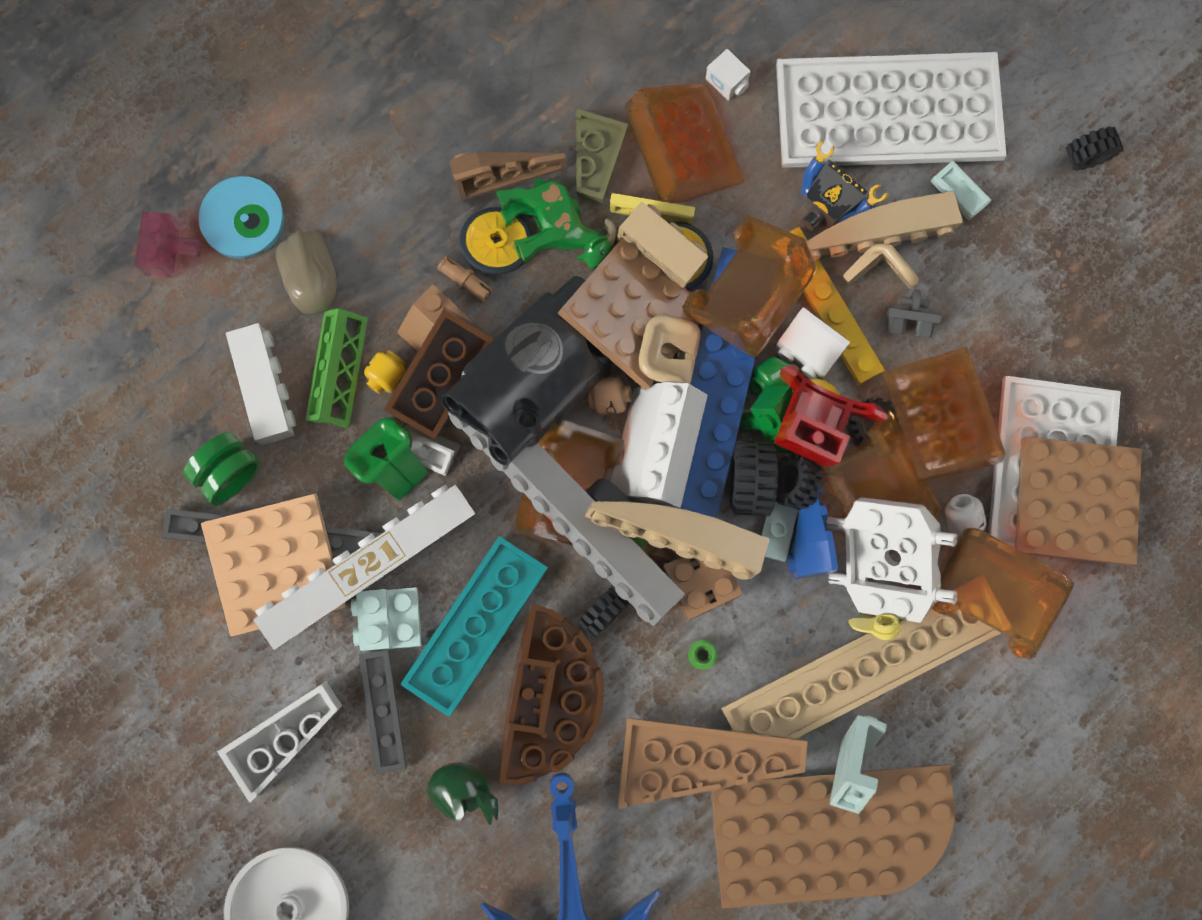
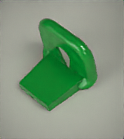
M386 417L377 421L351 445L344 457L346 468L355 478L368 484L377 482L399 501L428 474L427 470L410 450L412 447V437L409 431L392 417ZM380 444H384L387 456L384 459L372 456L373 450Z

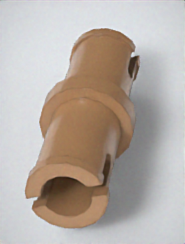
M446 255L438 265L437 270L455 281L459 289L462 290L464 288L482 303L487 300L493 291L492 287L474 275L473 270L470 268L465 269L449 255Z

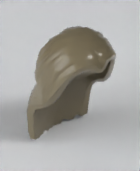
M296 231V233L290 235L287 240H284L277 246L276 260L285 290L293 304L303 313L315 315L319 312H325L334 304L337 292L336 273L322 233Z

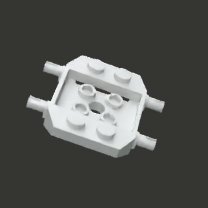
M860 497L856 500L845 519L831 516L827 519L828 529L846 532L847 574L833 572L829 574V583L847 587V591L858 612L872 615L892 614L897 619L921 623L936 602L956 603L957 591L941 589V574L937 561L940 544L955 547L957 534L940 532L939 522L924 505ZM889 550H896L901 556V562L892 560ZM868 578L900 582L906 585L922 586V590L868 582Z

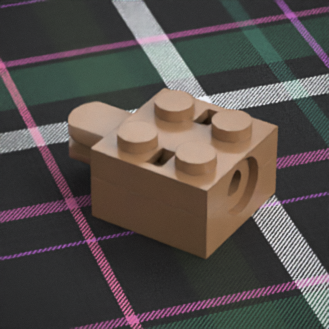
M681 557L663 565V572L686 594L669 612L681 608L686 621L692 620L743 595L735 577L728 570L710 568L704 564V561L696 560V558L688 559Z

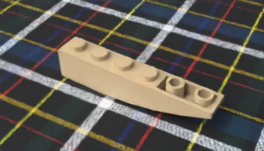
M950 191L900 200L852 216L824 230L799 246L793 255L794 261L804 259V262H813L825 255H831V257L835 258L853 250L863 253L875 244H889L895 247L908 240H911V243H918L936 235L938 238L949 237L963 223L955 192Z
M592 502L584 516L590 518L598 526L614 527L619 529L620 533L625 536L643 538L648 540V543L654 547H667L675 550L676 554L683 558H696L704 561V564L710 568L728 570L732 572L734 577L744 580L752 579L761 572L770 540L714 517L656 504Z

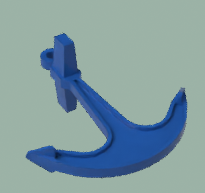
M560 772L551 778L549 788L551 794L555 797L551 802L553 830L557 833L558 841H560V903L556 920H591L583 908L572 834L577 828L576 801L571 798L574 792V780L569 774ZM559 782H565L567 788L560 790L556 785ZM656 889L634 904L618 920H646L661 892ZM485 902L480 905L490 920H517L510 914Z

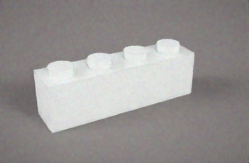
M257 323L226 332L254 441L262 446L295 436L292 427L296 426L293 412L287 410L285 400H288L289 396L285 384H280L278 374L282 371L278 358L273 357L270 347H274V341L270 331H266Z

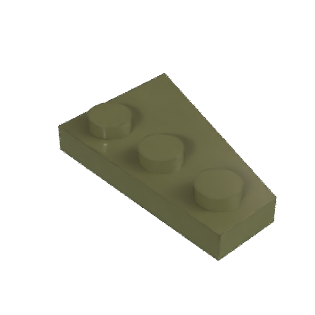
M576 108L577 196L600 203L604 202L629 129L628 123Z

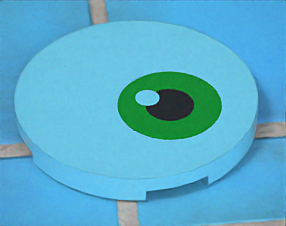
M238 176L221 181L206 194L199 210V226L205 240L218 253L233 259H245L263 251L266 252L276 243L282 233L285 216L280 199L269 185L253 177Z

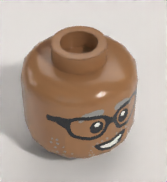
M618 376L603 378L588 392L590 408L595 409L599 415L624 412L627 402L632 401L630 385H625L622 378Z

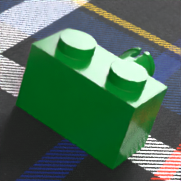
M766 386L750 408L752 413H742L740 419V426H743L742 429L745 431L761 430L767 442L774 443L794 393L790 386ZM774 443L777 453H794Z

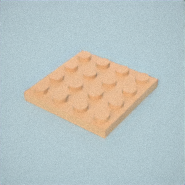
M317 493L201 523L230 637L259 630L253 620L258 617L255 612L270 601L273 605H276L284 599L281 595L283 592L295 584L299 588L310 582L307 576L321 567L327 571L335 565ZM345 602L334 610L345 608Z

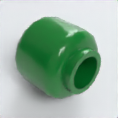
M771 356L763 360L752 369L749 381L752 391L759 397L766 386H789L780 377V370L783 367L789 366V364L785 360Z

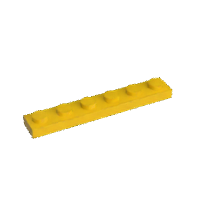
M797 227L775 239L774 245L818 319L850 342L841 358L859 386L882 374L885 369L820 260L818 259L813 262H804V259L794 261V253L799 246L808 241L800 227Z

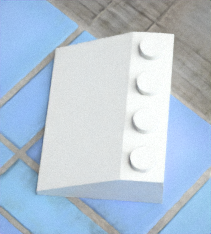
M662 382L652 384L646 390L642 387L634 388L611 483L617 486L630 502L681 508L707 394L687 383Z

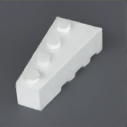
M327 681L218 751L219 756L249 803L263 791L341 708L342 704Z

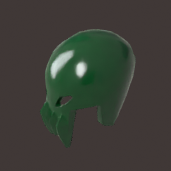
M457 762L443 765L433 773L427 784V794L432 804L444 816L460 821L466 814V811L473 812L480 806L489 825L492 824L493 815L495 820H498V799L490 793L486 778L478 769L472 765Z

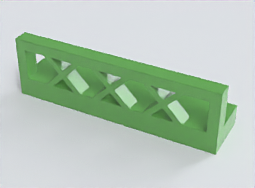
M340 308L324 312L305 418L306 422L314 424L329 423L344 428L349 427L367 317ZM347 319L358 322L356 334L350 337L346 330ZM348 346L352 353L351 362L345 364L341 357L342 349ZM343 373L347 380V388L340 392L336 385L337 376ZM337 401L343 409L341 419L330 416L332 404Z

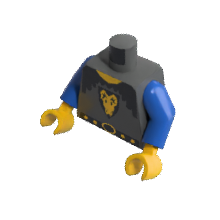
M825 140L817 145L816 152L818 155L812 158L804 172L801 193L804 197L802 206L808 212L801 219V222L810 231H814L821 222L830 228L852 216L875 208L877 202H884L889 197L887 192L880 199L876 197V191L882 185H874L870 192H868L830 159L825 164V158L831 156L835 151L834 145L828 154H824L821 151V146Z

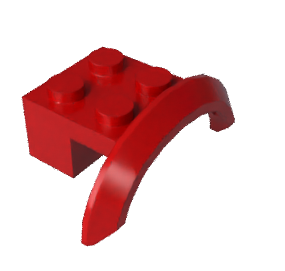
M789 365L780 370V377L787 385L794 389V393L774 443L824 467L837 465L841 462L850 438L849 435L843 433L849 415L875 421H884L888 418L882 408L876 404L855 401L813 383L804 377L795 365Z

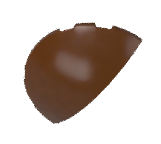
M532 603L530 604L523 628L509 693L499 765V784L513 785L535 782L539 777L551 772L556 773L566 767L575 759V754L584 743L590 741L598 725L603 707L604 682L602 670L598 667L593 653L594 649L582 631L577 630L563 615Z

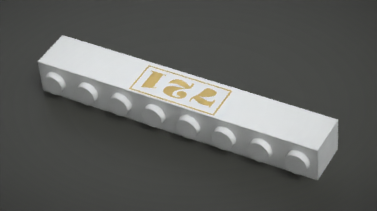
M445 484L431 494L434 498L432 501L424 505L421 500L407 510L410 514L402 521L398 517L394 518L382 526L385 530L384 533L376 538L373 533L358 542L360 549L352 554L346 550L333 559L335 563L333 567L327 571L323 567L319 568L307 576L310 581L301 588L295 584L281 594L284 598L276 605H273L270 601L255 612L258 617L253 620L273 650L473 516L475 512L458 487L454 485L448 489Z

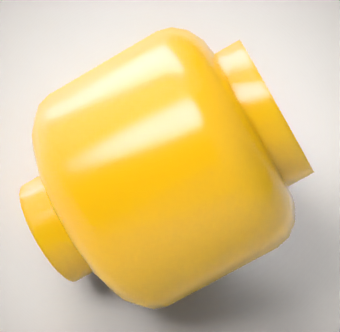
M389 350L386 353H376L364 370V375L369 380L366 385L378 394H381L382 391L393 393L406 372L404 367L406 363Z

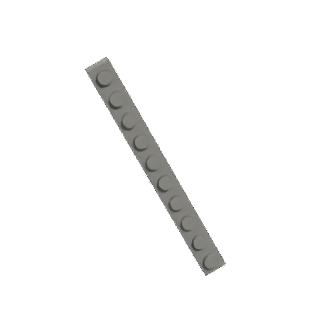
M448 413L452 423L470 437L472 444L477 449L483 450L490 457L493 466L497 470L503 471L511 479L515 489L523 492L532 501L533 507L539 513L545 514L554 529L559 534L565 535L573 543L576 552L586 557L594 565L595 571L615 587L617 594L634 606L642 620L654 626L686 595L630 537L621 534L619 529L611 526H598L590 518L584 517L591 503L595 501L539 443L532 447H526L509 465L503 466L490 455L488 437L451 413Z

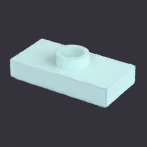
M954 161L950 162L931 180V183L941 193L955 192L959 210L968 221L992 201Z
M775 502L773 512L770 516L765 517L761 536L770 539L765 558L786 562L798 510Z

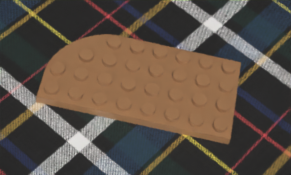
M950 765L860 771V774L878 779L876 792L859 814L829 805L835 773L764 779L749 782L748 784L712 790L711 800L722 909L882 896L898 893L913 886L937 865L949 844L953 832L955 806Z

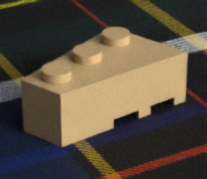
M641 201L619 227L616 241L619 242L624 238L629 243L634 244L641 254L651 262H654L672 281L677 282L680 287L684 288L708 258L705 254L706 250L694 240L690 242L685 238L683 230L673 222L669 224L661 218L662 214L655 206L651 204L646 205Z

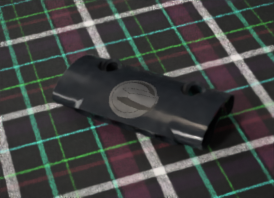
M573 276L554 294L548 292L538 299L476 355L463 369L461 378L441 396V402L449 413L488 437L490 455L503 466L509 465L526 447L538 444L611 370L613 361L558 314L560 309L586 281L579 276Z

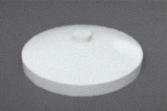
M299 847L276 848L248 862L231 883L224 905V920H348L349 916L348 894L338 871L321 855Z

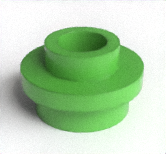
M696 641L688 650L689 662L697 669H709L717 661V649L709 641ZM700 649H704L708 653V658L705 661H701L697 657V652Z

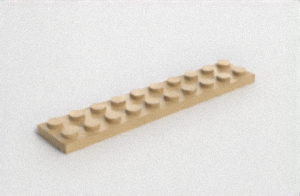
M981 575L951 590L957 591V601L955 604L942 601L936 602L921 623L906 620L901 625V633L893 639L881 640L872 633H867L722 707L721 710L732 731L797 739L1012 627L984 576Z

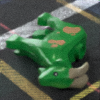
M538 178L533 188L524 189L517 187L496 191L502 207L500 214L506 227L512 225L516 217L520 215L535 216L540 232L514 241V249L519 259L522 258L524 263L532 260L536 253L546 249L560 251L585 249V253L579 255L576 259L577 261L586 262L590 269L595 270L611 252L615 244L617 228L613 221L605 219L606 226H604V230L607 235L591 230L581 224L578 217L580 208L576 198L571 199L567 188L556 181H543L541 178Z

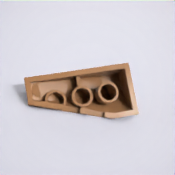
M465 152L449 160L461 201L567 169L564 153L474 152L470 154Z
M432 284L412 305L397 333L418 352L444 306L471 323L473 322Z

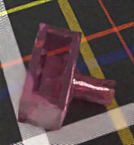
M142 211L134 266L145 276L173 278L176 254L199 257L201 251L197 249H202L201 240L199 238H180L181 225L169 213Z

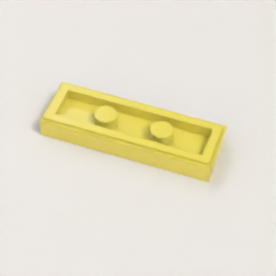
M615 193L611 194V213L630 215L642 201L646 205L651 204L661 212V218L666 222H685L691 225L693 223L695 207Z

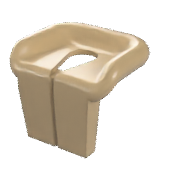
M889 244L873 245L843 275L849 286H852L883 260L907 287L916 289L919 286L917 274L896 249Z
M667 314L651 318L645 327L639 353V366L642 372L648 378L655 381L690 384L701 337L699 327L692 321ZM669 343L680 348L677 359L665 358L661 353V347Z

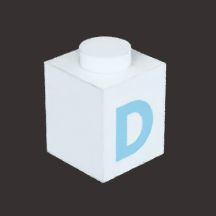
M728 49L707 66L706 80L728 101L734 95L740 96L749 86L750 70Z

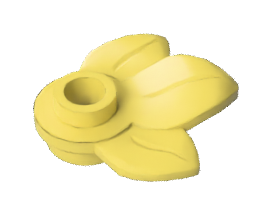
M861 613L860 618L849 619V624L859 632L872 633L881 640H891L901 633V625L906 620L897 619L892 614L872 615Z

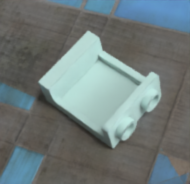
M858 715L841 741L829 805L859 814L877 790L878 779L860 774L863 754H869L885 733L887 724L879 722L871 716Z

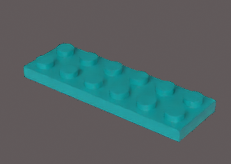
M499 536L400 685L446 716L451 717L541 581L548 567Z

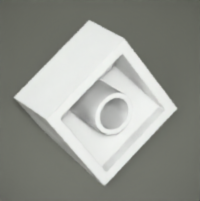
M803 307L782 335L775 349L779 351L778 355L788 363L794 362L802 368L800 370L801 373L808 379L817 378L823 380L850 342Z

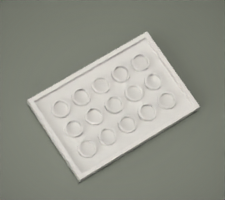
M1005 376L1003 378L987 547L1015 551L1021 439L1023 437H1035L1116 446L1121 391Z

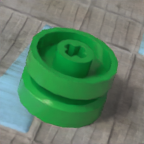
M223 432L206 442L189 459L183 471V475L195 488L202 487L201 494L213 506L220 505L237 495L254 478L260 468L261 462L250 450H242L243 444L232 432Z

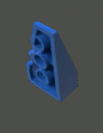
M818 488L817 492L821 493L820 496H819V497H821V496H822V488ZM813 497L815 501L813 505L808 504L807 509H801L797 512L790 548L791 555L787 556L789 573H794V579L829 575L838 570L832 530L825 531L828 516L827 508L823 502L819 503L817 497Z

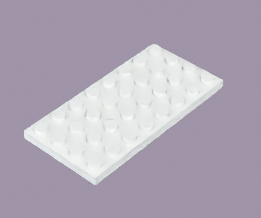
M998 52L777 59L776 71L782 168L808 167L812 158L818 155L816 152L817 145L824 140L825 142L821 146V151L824 154H828L833 145L835 147L834 153L825 158V164L830 159L837 166L943 163L952 161H1003L1006 158Z

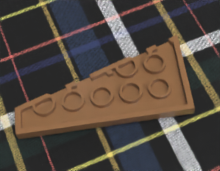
M628 717L618 809L734 785L748 784L749 782L804 773L808 740Z

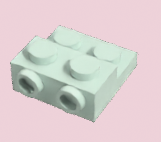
M417 587L361 591L356 594L355 599H351L352 615L358 616V628H353V642L355 646L360 647V651L368 652L422 646Z

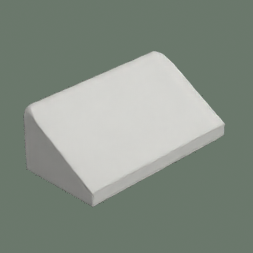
M406 424L404 427L412 437V447L410 450L424 467L446 476L460 445L440 435L433 439L411 425Z

